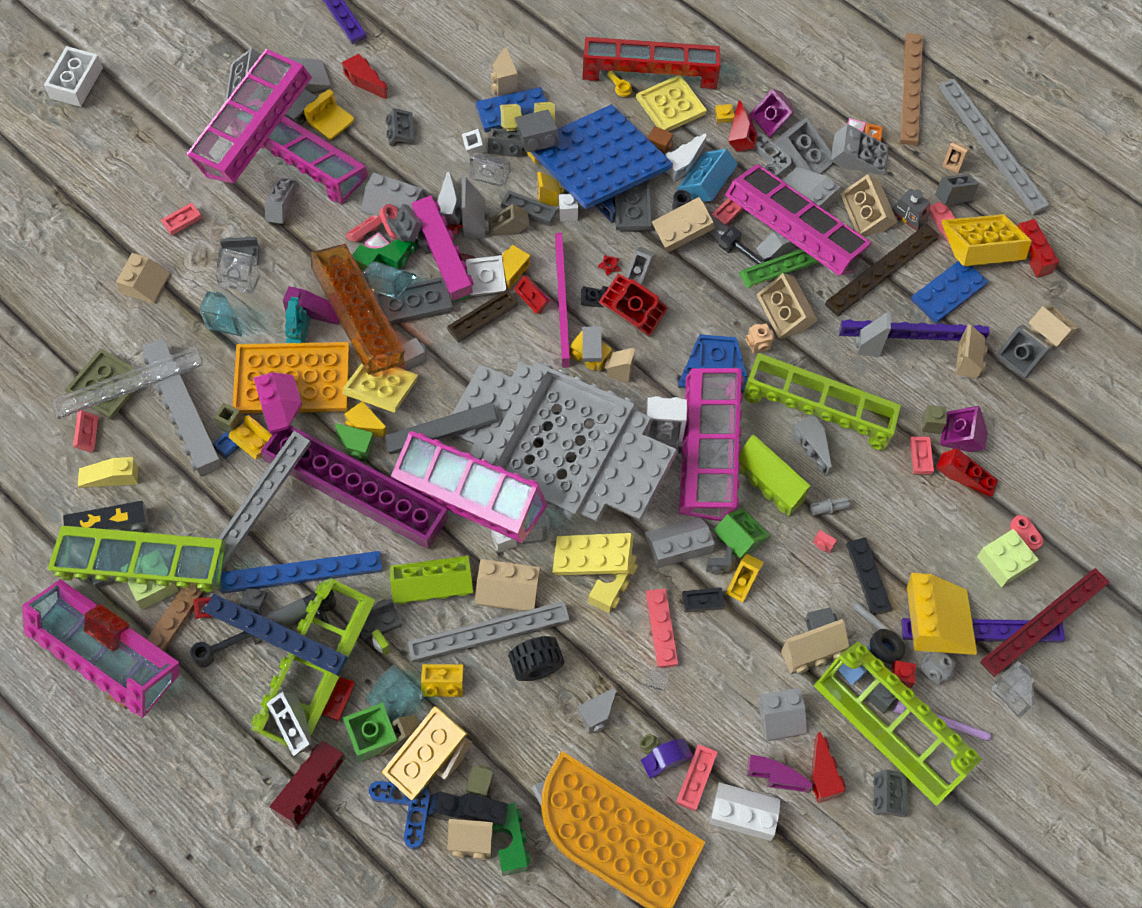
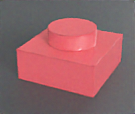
M819 530L813 543L821 551L830 553L837 540Z

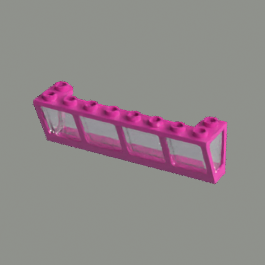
M265 49L186 155L206 178L235 183L307 86L312 76L302 64Z
M699 368L692 369L686 376L685 399H687V414L682 442L679 514L721 522L728 513H732L739 505L737 490L740 486V480L738 479L740 462H738V456L741 451L739 438L742 432L740 427V420L742 418L740 404L743 399V394L741 393L743 385L742 369Z

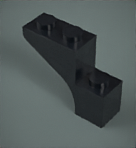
M439 791L431 795L427 816L444 821L449 819L493 822V825L503 826L508 804L472 793L459 797Z

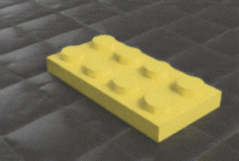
M632 533L557 536L552 573L554 575L630 573L634 536Z

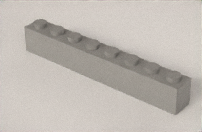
M162 338L143 346L142 349L145 354L141 356L145 364H150L151 369L148 371L152 380L157 379L158 384H155L159 395L163 394L165 397L162 399L165 409H170L172 412L169 414L172 424L178 425L179 429L175 431L179 439H184L186 443L182 445L186 455L191 454L193 460H190L193 470H198L200 476L222 468L164 339Z

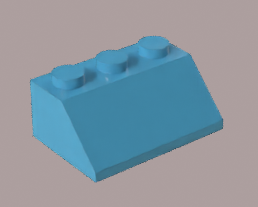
M728 149L703 152L677 190H686L690 193L691 198L696 199L700 197L702 202L713 201L717 196L716 194L725 185L726 180L734 173L738 163Z

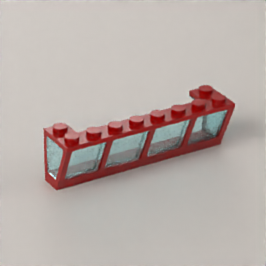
M585 37L582 80L599 81L600 70L701 77L700 88L717 89L721 65L720 46Z

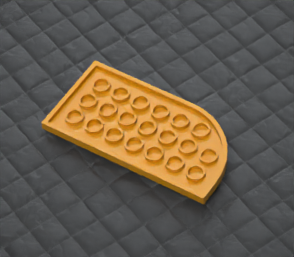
M563 751L559 753L546 777L541 799L542 816L549 837L559 851L578 866L645 908H673L706 842Z

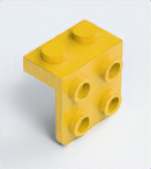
M330 89L321 93L317 99L304 108L306 122L329 140L334 139L354 122V118L336 104L334 92Z

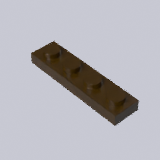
M507 289L448 325L447 329L459 343L517 307L518 301Z

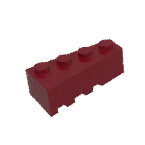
M323 740L319 745L316 744L308 759L300 766L296 774L269 806L275 817L297 830L345 760L344 754Z

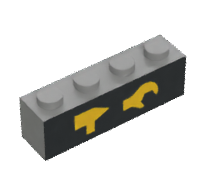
M143 500L63 515L64 526L132 532L149 530L148 512ZM69 537L68 542L79 545L85 541H95V539Z

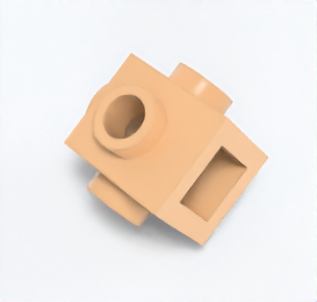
M767 323L753 325L749 328L748 335L746 336L747 344L750 346L753 354L770 350L774 340V333L772 329L769 330Z

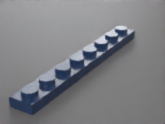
M213 594L204 610L206 614L338 677L349 659L333 649L218 595Z

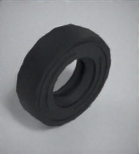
M880 629L870 639L872 652L877 658L888 664L900 661L906 652L902 639L891 630ZM882 641L887 642L892 647L893 652L885 648Z

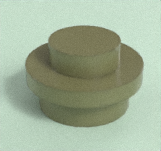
M652 734L645 735L640 741L641 751L644 754L652 753V750L660 745L659 738Z

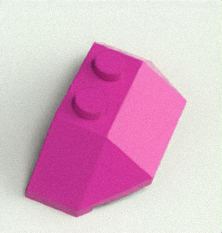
M271 372L254 377L269 433L289 429L292 420L302 405L294 376Z

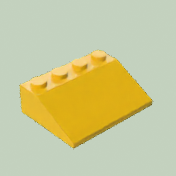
M1005 214L942 220V226L953 254L963 266L986 265L988 263L1018 261L1027 258L1032 241Z
M911 573L907 594L914 651L976 655L977 649L967 589L932 574Z

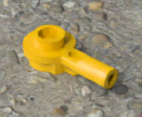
M613 71L608 72L607 76L616 85V94L621 97L629 96L632 93L630 83L620 80Z

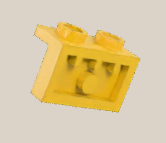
M249 415L244 417V423L229 432V438L255 460L262 456L261 450L272 436V433L270 434L269 431Z
M422 664V696L462 697L463 664Z

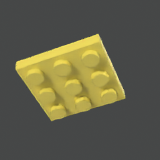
M681 75L670 78L636 94V99L654 124L668 132L706 115L707 112Z
M366 357L343 387L342 394L395 413L417 382L418 374Z

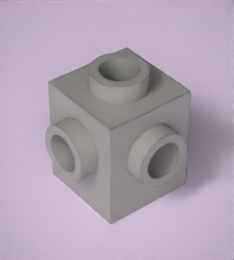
M930 652L925 656L919 669L936 684H939L943 680L948 681L953 676L956 662L945 653Z

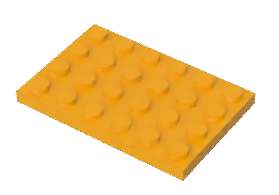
M349 342L237 344L232 407L240 410L241 414L263 413L254 377L276 372L294 376L302 403L298 413L348 411V396L342 394L343 387L349 380Z

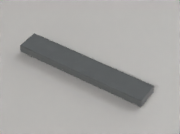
M490 402L387 434L385 439L388 453L391 455L402 451L410 431L417 434L423 433L432 440H439L497 422L498 417L495 404ZM412 440L409 446L410 448L415 447Z

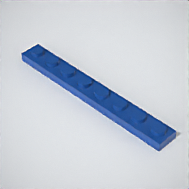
M380 551L222 572V592L225 594L246 591L247 588L261 589L382 572Z

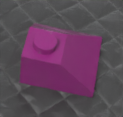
M771 89L750 115L767 136L771 138L790 118L794 110L792 103L783 92Z
M974 406L946 412V425L942 431L940 445L952 449L958 448L960 451L965 452L985 450L988 432L981 408Z

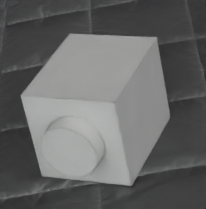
M417 338L396 347L398 358L406 370L426 361V347L423 343H419Z

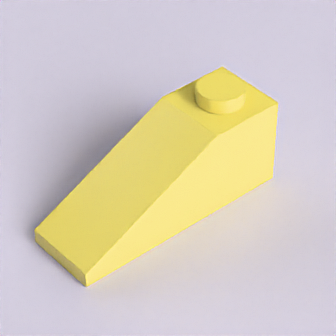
M133 457L112 458L79 468V488L138 484V465Z

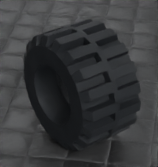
M553 636L529 639L514 647L508 654L515 678L518 681H533L547 677L558 671L565 662L558 641Z

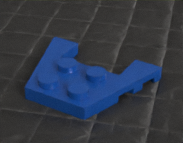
M699 334L679 380L678 388H685L686 376L692 369L739 368L742 369L743 385L741 393H743L748 381V375L744 368L737 338Z

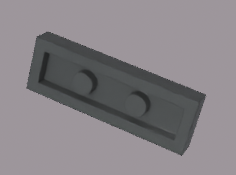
M509 190L501 202V208L505 209L514 204L528 211L530 219L549 226L557 212V208Z

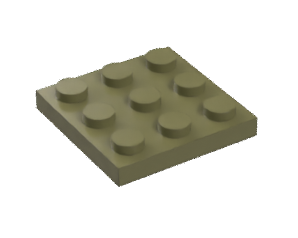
M100 348L67 386L65 392L112 420L147 377L141 371Z

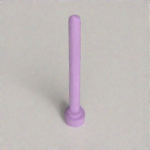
M896 699L893 712L902 714L907 707ZM936 714L952 729L986 741L991 739V734Z

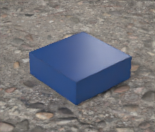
M227 432L212 444L226 459L239 448L229 438V433Z

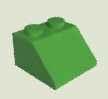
M745 509L728 513L713 530L719 540L726 543L731 548V552L740 558L744 557L746 553L751 554L771 536Z
M383 702L343 717L358 762L381 754L397 742Z

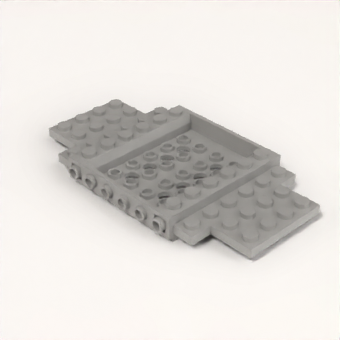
M520 362L512 377H508L480 364L452 413L455 414L493 402L498 417L497 422L455 434L454 436L474 444L470 451L474 458L484 459L493 466L503 467L507 472L517 473L526 480L536 481L540 485L547 508L553 511L561 510L563 511L562 514L570 519L586 517L598 523L606 507L609 506L642 521L678 453L677 449L645 436L653 419L638 412L639 410L633 400L626 397L622 399L610 390L605 392L596 384H586L580 377L575 376V378H572L563 370H553V367L546 363L539 364L535 362L532 367ZM557 405L561 406V413L554 415L552 409ZM587 420H594L595 425L591 429H586L585 422ZM547 422L553 423V428L550 431L543 430V426ZM580 436L586 438L582 446L576 445V439ZM537 439L544 440V444L540 448L534 447V442ZM570 453H574L577 456L576 460L572 463L566 460ZM529 455L535 457V461L531 465L525 464V459ZM566 470L567 477L563 480L558 479V472ZM483 473L481 474V476L488 481L494 479ZM503 482V488L507 489L509 486L514 489L515 493L524 496L525 491Z

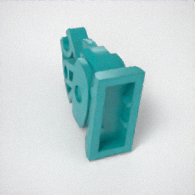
M291 297L285 314L286 343H305L310 316L307 315L306 310H303L302 306H299V298Z

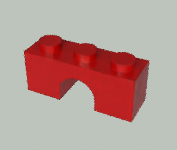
M1035 219L1019 223L1017 227L1032 241L1029 248L1031 253L1029 265L1036 278L1052 274L1059 260Z

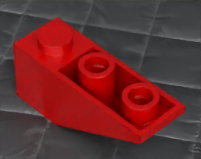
M358 53L342 62L343 73L352 85L384 99L387 98L388 87L386 83L379 79L378 73L375 69H371L366 58L363 59Z
M741 100L738 101L728 138L729 144L736 152L755 148L758 136L749 111Z
M958 448L943 452L936 466V469L949 479L988 496L993 495L999 481Z
M821 732L817 733L814 740L810 781L818 803L842 796L845 792L844 788H846L843 777L839 776L836 770L838 768L834 756L831 757L828 750L830 748L829 742L826 737H823Z

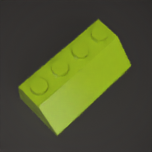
M753 434L743 446L738 456V462H740L738 473L743 474L752 486L761 490L766 499L773 501L779 511L790 516L805 502L810 485Z
M469 556L390 565L393 603L406 604L409 601L415 600L422 602L430 598L445 599L453 595L466 596L469 593H473Z

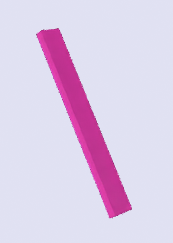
M556 233L555 249L561 357L563 368H568L570 358L562 233Z

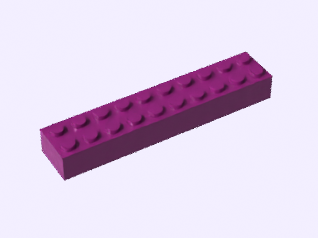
M291 425L289 429L273 433L262 448L261 453L264 461L271 464L291 434L296 431L312 443L289 475L426 549L430 548L449 519L448 509Z

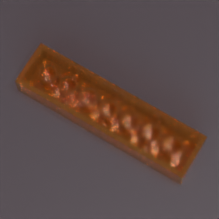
M346 243L311 252V268L367 374L370 375L403 365L405 350Z

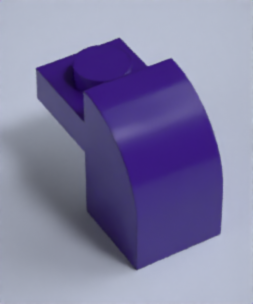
M675 739L654 748L652 753L641 759V762L651 779L669 768L681 766L692 759L693 755L685 739Z

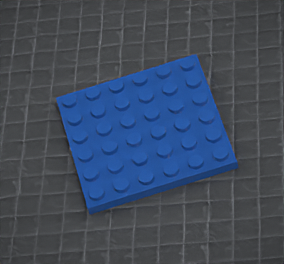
M612 104L558 128L560 145L530 152L585 209L597 205L673 167V163Z

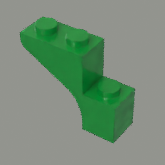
M417 237L415 242H403L398 239L381 248H368L360 244L350 257L352 267L369 276L379 269L380 264L399 272L402 267L407 265L411 254L417 251Z

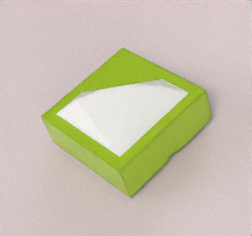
M377 629L372 632V641L375 649L383 653V655L389 653V644L380 630Z

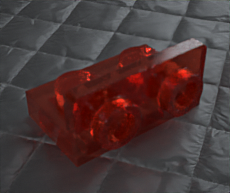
M101 604L86 612L84 632L112 652L119 649L121 633L129 628V623Z

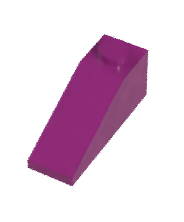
M288 286L283 299L285 312L288 309V301L291 300V297H298L299 306L306 310L307 315L311 319L335 325L339 324L344 308L307 290Z

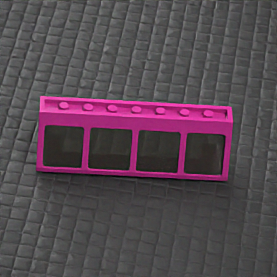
M756 164L734 179L725 194L729 199L839 276L853 273L872 244L871 241L759 164Z

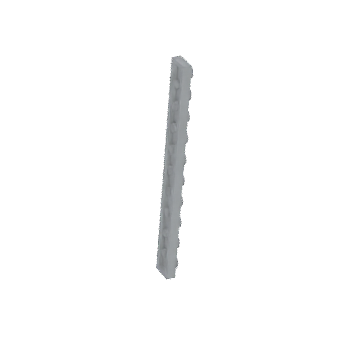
M951 79L941 83L938 89L1032 215L1047 209L1049 203L957 81Z

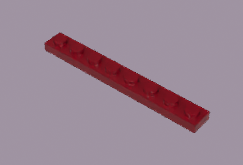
M1094 568L990 652L980 663L995 678L1110 582Z

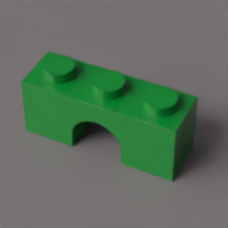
M515 803L508 804L504 825H493L494 834L505 832L513 839L512 844L508 848L498 850L502 876L528 871L527 864H531L529 850L524 851L523 843L527 842L525 830H520L519 822L522 821L520 808L516 809Z

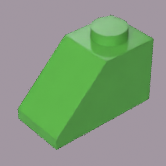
M336 423L337 435L348 455L355 460L362 459L367 461L374 444L373 432Z

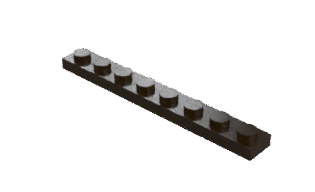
M925 224L829 298L825 306L838 317L939 238V234L928 224Z

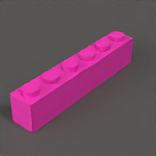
M430 195L412 202L413 212L422 222L421 230L452 300L454 301L473 293V279L471 275L467 276L465 272L468 270L465 261L459 258L461 253L458 246H454L452 243L454 237L451 230L447 231L445 227L447 222L444 215L440 216L439 214L441 209L438 201H434Z

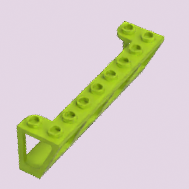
M761 353L757 354L743 392V399L749 403L759 402L763 396L770 401L785 404L788 408L801 410L807 415H814L824 421L839 424L843 428L855 430L859 434L869 435L868 443L871 447L883 451L894 435L901 406L895 402ZM757 369L785 379L786 382L783 390L754 380ZM794 382L821 392L820 402L816 403L789 393L790 383ZM829 395L858 406L856 416H851L825 406L826 396ZM863 408L889 417L888 428L862 420Z
M331 578L318 584L315 590L317 595L314 601L311 600L306 608L308 614L305 620L301 619L297 630L299 631L298 634L305 636L310 624L313 623L341 635V640L335 651L349 657L375 600ZM330 590L358 601L345 630L314 618L322 600L328 596ZM288 653L287 657L284 656L278 666L281 669L277 676H273L269 687L272 688L268 695L265 694L260 702L262 708L259 714L256 713L250 724L253 726L252 731L285 746H288L285 739L264 730V726L269 717L267 703L279 694L278 690L292 661L300 662L324 674L310 704L305 705L301 703L305 710L310 737L339 678Z
M859 641L841 653L814 685L834 707L936 806L982 760L974 749L970 748L957 733H954L946 725L943 719L932 712L927 704L923 703L911 689L907 688L895 674L884 666L881 660L877 659ZM843 664L851 669H857L863 665L876 678L859 697L835 676V673ZM880 682L907 707L890 726H887L863 703V700ZM910 712L938 737L921 756H918L894 733V729ZM942 742L956 754L951 759V765L959 776L950 785L925 763V759Z

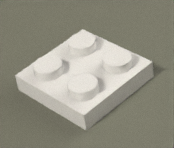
M502 255L465 260L468 269L467 276L471 275L474 282L472 286L473 293L470 294V297L502 293L506 290Z

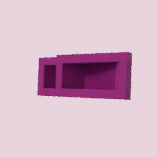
M752 754L748 759L747 776L767 779V787L809 793L812 788V783L804 776L778 761Z

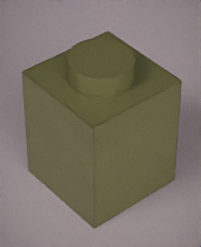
M224 402L213 417L217 428L227 433L241 426L244 421L240 410Z
M927 405L922 416V432L941 434L946 425L947 407Z
M473 765L466 787V794L472 793L488 798L494 779V771H491V768L485 765H479V767Z

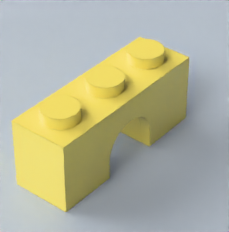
M534 103L533 113L549 110L555 123L554 103ZM518 104L500 105L501 126L506 128L507 131L517 130L515 117L522 116L521 106Z
M634 555L631 557L630 573L614 574L616 579L611 583L597 580L589 594L588 603L607 613H610L612 608L616 609L620 601L619 594L621 591L625 592L629 581H627L629 576L634 575L637 570V557Z

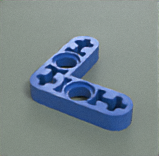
M373 782L369 787V795L373 801L409 806L404 842L409 849L415 850L420 848L424 841L427 812L430 803L428 789L425 787L422 790L423 795L426 796V798L421 800V807H425L423 809L413 807V805H418L417 798L412 801L405 795L400 800L395 799L393 794L399 788L392 782ZM381 787L382 791L388 792V787H390V798H387V793H380L379 797H377L373 790ZM415 812H420L423 815V820L419 823L411 821V816ZM413 828H422V830L417 829L416 831L417 838H420L419 841L417 840L415 844H411L408 837L413 836Z

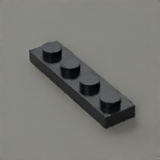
M867 538L848 541L846 545L870 613L878 615L891 612L892 607Z

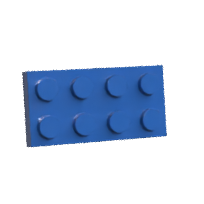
M538 87L476 101L475 103L484 132H489L491 128H503L501 126L500 105L518 104L521 106V114L527 115L534 112V103L546 102L542 88Z
M957 261L911 297V301L937 324L984 288L988 280L972 266H963Z

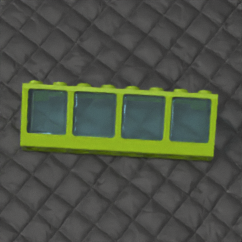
M61 526L48 565V571L54 573L55 577H60L61 580L72 581L73 577L87 579V576L95 577V580L99 581L116 578L115 581L121 583H128V580H136L137 584L145 585L149 581L156 582V585L169 586V583H175L177 587L189 588V585H196L202 592L213 593L214 589L220 590L226 542L223 539Z

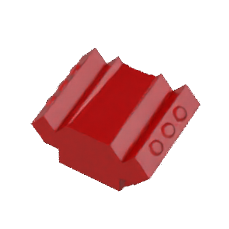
M617 274L599 301L603 307L609 309L616 316L648 337L651 336L668 310V307L659 300L657 295L634 279H628L620 274Z

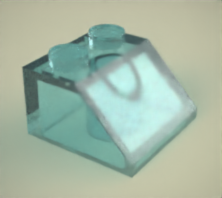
M374 261L363 271L366 289L394 298H398L416 278L414 273Z
M207 291L199 309L206 329L241 337L242 331L237 316L226 296L220 292Z
M394 664L377 680L366 698V701L371 706L383 702L390 723L398 717H406L424 700L423 692Z

